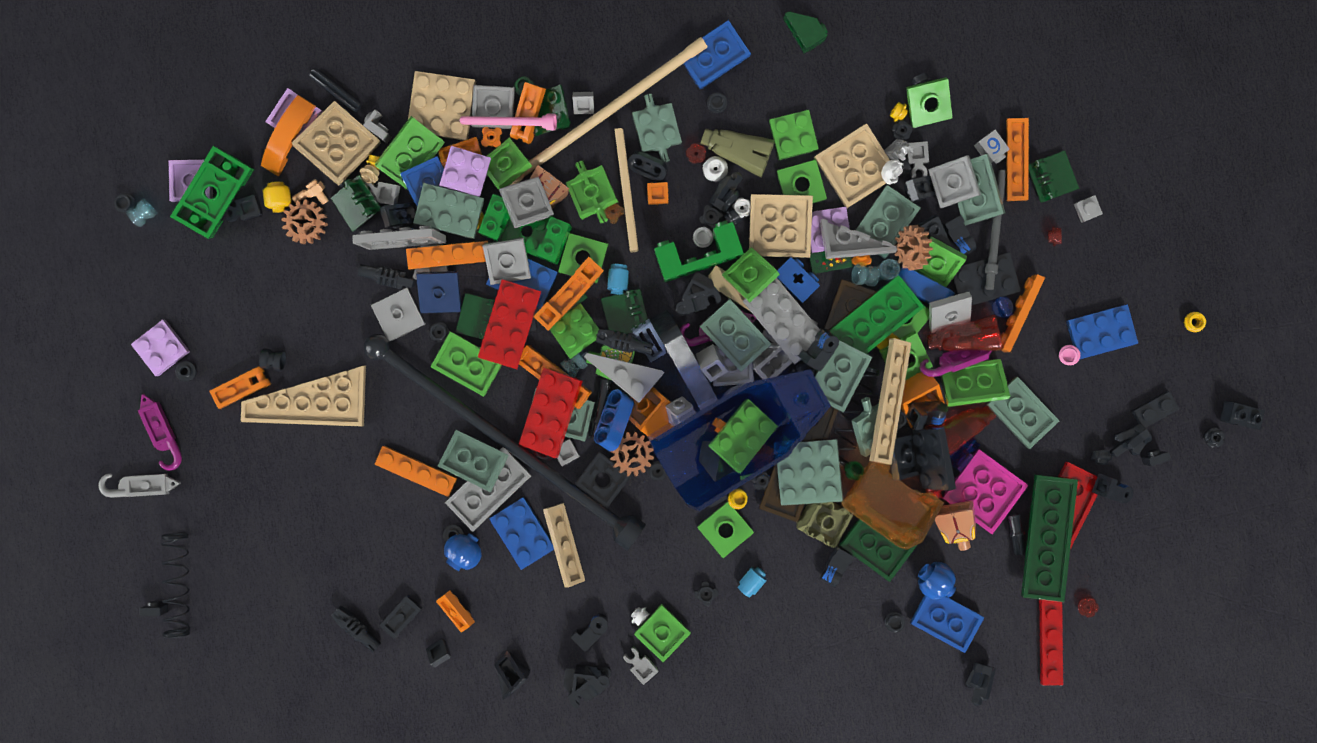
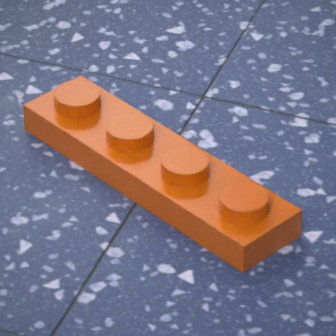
M1009 118L1006 120V145L1010 149L1006 152V201H1027L1029 118Z
M488 241L406 249L408 270L486 262L483 244L488 243Z
M1037 274L1026 280L1024 284L1025 291L1015 303L1017 308L1014 314H1011L1007 320L1006 325L1008 327L1006 332H1003L998 339L999 350L1011 352L1045 277Z
M526 345L523 349L519 365L539 380L543 367L568 375L530 345ZM581 385L575 407L577 409H581L592 393L583 385Z
M385 445L382 446L375 465L447 497L450 496L457 481V477Z

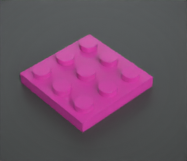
M977 449L955 478L956 489L946 491L942 499L949 504L973 500L976 523L990 534H993L1028 485L984 452Z

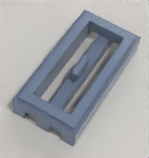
M648 319L645 321V324L642 325L641 323L638 325V328L635 329L634 327L631 330L636 339L642 340L639 336V333L642 332L647 341L653 343L646 331L647 328H650L662 349L658 352L655 345H653L652 350L655 354L653 356L646 354L650 362L666 354V348Z

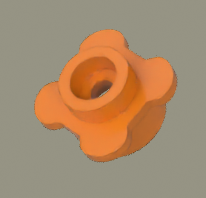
M484 127L482 129L483 140L481 144L484 147L491 146L497 148L501 145L500 135L502 130L500 128L489 129Z
M870 255L855 256L851 259V262L858 267H865L871 264L872 259Z

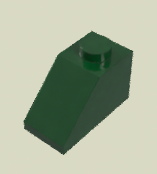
M793 12L785 13L783 20L804 54L826 40L827 29L822 22L819 23L817 18Z

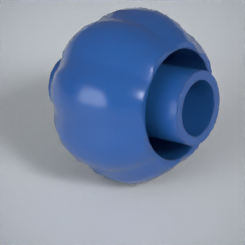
M468 533V535L459 534L451 536L444 546V555L448 558L446 563L458 571L461 568L469 570L477 566L482 555L477 543L479 539L471 533Z
M933 562L930 565L925 564L918 573L919 588L926 597L932 600H939L945 596L951 597L956 590V587H954L955 574L947 564L942 562Z

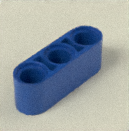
M901 268L898 274L916 297L927 304L954 296L955 294L952 290L914 270Z
M615 389L609 394L594 434V441L608 451H614L619 447L634 406L633 399L621 390Z

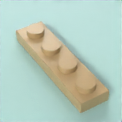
M564 503L543 509L564 587H571L584 582V574Z

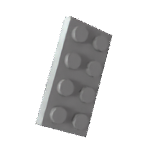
M420 226L418 230L404 227L399 228V231L392 232L391 229H382L380 233L361 231L360 235H353V244L368 250L446 244V235L440 233L439 230L432 229L431 226Z
M776 278L750 303L746 299L743 300L746 307L794 364L798 363L801 360L798 356L802 349L808 350L820 329L781 282Z
M503 447L499 451L509 456L491 492L467 481L445 502L472 532L532 476Z

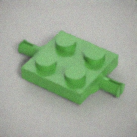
M579 161V163H576L580 174L566 182L581 219L597 214L600 223L607 222L608 218L604 210L617 203L618 200L605 169L601 165L593 170H587L584 162Z

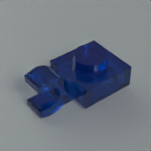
M968 436L961 446L956 443L949 451L951 464L959 472L973 458L971 452L976 451L980 446L972 436Z

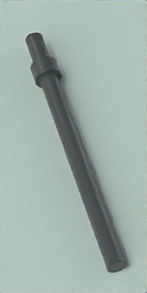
M998 170L997 185L1003 203L1006 171ZM1002 215L993 217L989 259L985 267V273L987 274L986 290H994L995 275L998 274V265L996 263Z

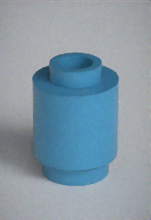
M611 264V269L608 272L607 289L611 290L612 294L621 295L623 291L628 290L629 271L627 270V265Z
M751 567L739 581L738 589L750 598L767 581L766 573L759 567Z

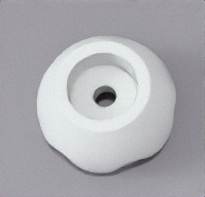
M713 156L705 161L703 172L706 179L719 182L727 175L728 166L723 158Z
M897 159L885 163L881 175L887 184L890 185L898 181V176L903 172V163Z

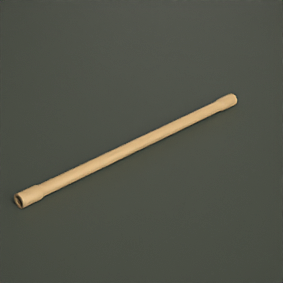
M701 37L698 38L681 53L529 161L532 167L510 185L520 182L526 175L535 170L537 165L540 166L687 60L705 50L707 45Z

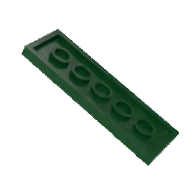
M1044 475L1034 476L1021 591L1023 598L1064 602L1078 485L1077 479Z

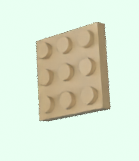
M415 71L408 119L412 116L438 137L468 140L470 125L461 124L460 118L462 116H471L473 88L476 85V81L474 79Z
M335 101L292 142V145L338 186L381 144L377 137Z
M867 124L814 157L846 209L886 184L881 172L885 163L890 161Z
M751 194L749 249L752 247L761 256L810 258L813 196Z

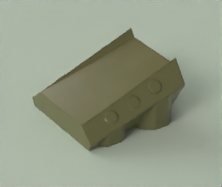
M834 502L807 504L797 522V529L828 546L836 548L853 517V512Z

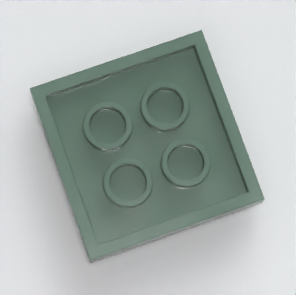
M837 439L775 444L781 505L843 501Z

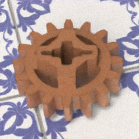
M297 200L296 206L289 204L291 210H284L287 218H282V221L286 222V225L282 228L289 230L286 236H293L292 241L298 242L300 239L301 244H306V240L312 244L314 243L313 238L320 240L319 233L325 234L326 232L322 228L323 226H328L327 223L323 222L327 215L321 214L324 209L321 207L316 208L317 203L312 202L310 204L308 200H304L303 204ZM311 210L315 213L317 219L313 218ZM306 219H307V220L310 221L311 223H308V222H307V223H305V224L303 225V224L299 223L298 221L302 222V221H306ZM293 225L297 227V232L294 230Z
M918 225L905 226L904 231H899L900 237L895 238L898 242L895 245L898 251L895 253V256H899L898 263H903L902 268H908V270L923 269V265H928L926 259L932 257L929 254V251L933 250L929 246L932 239L927 238L929 232H924V227H919Z
M628 432L625 434V439L622 437L619 447L614 451H610L614 454L610 460L616 461L613 467L619 466L620 474L626 471V476H630L631 472L638 476V470L644 473L646 472L644 466H651L648 460H653L654 457L649 455V453L654 451V449L648 448L651 442H644V435L637 438V433L635 432L630 437ZM627 441H635L632 446L623 444ZM641 447H643L645 451V458L641 455ZM633 449H635L634 455L636 456V458L633 457L632 459L628 460L629 453H627V451H632ZM619 452L622 453V455H623V461H622V463H621V461H620V459H619V455H618ZM636 462L637 464H640V466L636 468H629V465L631 463Z

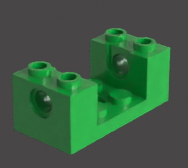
M213 146L170 217L208 239L213 238L223 222L221 219L240 187L245 186L255 169L224 150ZM210 186L217 190V196L213 199L208 198L205 193L206 189Z
M493 194L478 233L497 242L524 237L528 254L558 265L572 226L550 216V218L514 228L503 198ZM525 226H531L533 229L532 235L529 237L522 235V229Z
M726 220L717 223L715 228H713L712 233L718 253L711 251L704 254L703 259L697 260L694 257L685 260V265H681L674 242L669 243V240L658 243L654 251L664 282L666 283L740 258L744 253L734 223H728Z

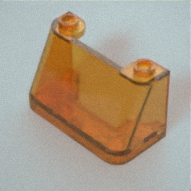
M870 461L864 469L863 475L860 476L858 481H855L841 502L843 507L902 549H910L923 542L944 502L934 493L929 492L919 495L900 480H893L892 475L888 472L890 470L889 464Z

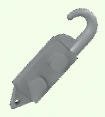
M105 474L101 477L98 486L100 492L106 497H133L169 494V491L181 484V482L169 477L168 474L126 476L120 480L118 489H107L105 481L112 477V474Z

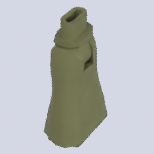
M705 129L701 144L709 146L708 149H712L720 157L739 165L761 178L775 142L772 139L730 130H719L718 132L717 129L714 131Z

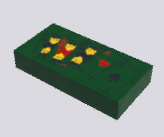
M825 251L810 254L809 261L813 274L853 267L851 257L826 259Z

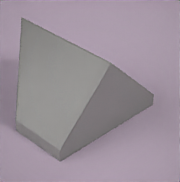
M771 343L753 361V368L764 382L768 384L786 369L792 361L777 343Z

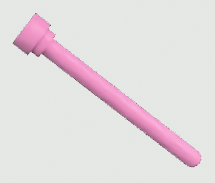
M547 113L546 116L543 115L542 118L462 116L460 123L464 125L542 126L546 130H556L557 117L556 114Z

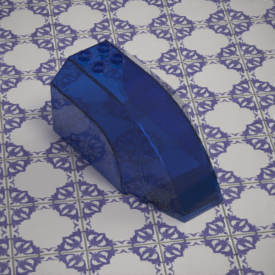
M810 369L732 387L650 434L648 439L656 457L689 508L701 511L789 457L793 449L806 437L808 431L816 425L831 405ZM746 399H749L778 427L741 473L733 471L715 482L699 462L702 441H712L718 434L715 432L716 427L712 425L715 418H719L727 423Z

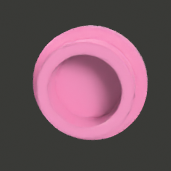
M1066 345L1061 348L1059 359L1066 365H1074L1080 359V351L1074 345Z

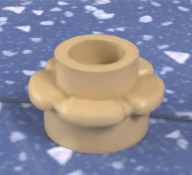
M365 165L364 168L360 169V175L364 182L368 184L378 181L379 171L372 165Z

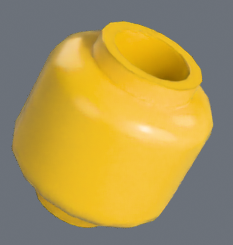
M271 182L263 189L264 205L272 209L274 213L284 212L285 208L289 207V204L292 203L290 188L284 185V182Z

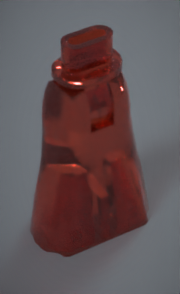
M995 314L971 322L947 326L935 331L936 334L927 335L929 349L938 348L940 351L942 347L945 351H1002L1001 335Z
M986 405L981 409L977 407L975 410H965L945 419L941 425L930 424L923 428H945L949 454L951 456L967 441L979 434L996 416L989 406Z

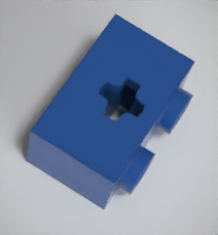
M790 257L777 270L780 274L777 279L802 304L820 286L817 283L819 279L812 272L808 274L803 269L804 264L799 259ZM793 275H801L800 281L802 283L798 282L795 284L793 282V280L795 279Z

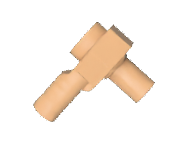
M316 179L306 185L307 190H302L292 196L295 203L297 200L302 201L306 197L311 198L313 196H316L322 205L329 201L322 192L325 188L324 184L321 181L317 182Z

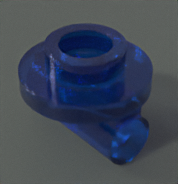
M1002 296L993 302L992 311L996 316L1006 318L1013 315V304L1011 300Z

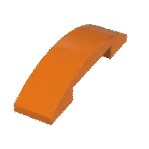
M300 95L295 97L280 118L269 139L262 158V167L280 176L288 161L286 156L292 147V142L296 139L303 124L308 123L316 105Z
M588 257L575 271V274L533 317L549 331L586 293L604 270Z

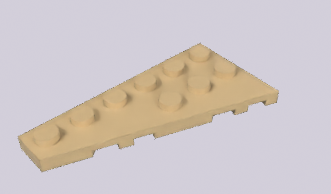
M366 366L242 401L241 422L364 426Z

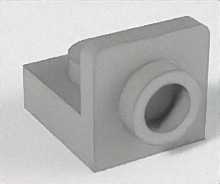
M375 109L367 114L363 126L385 143H388L392 138L387 133L389 129L378 123L382 115Z
M683 396L666 405L669 424L674 428L690 419L689 412L693 410V405Z

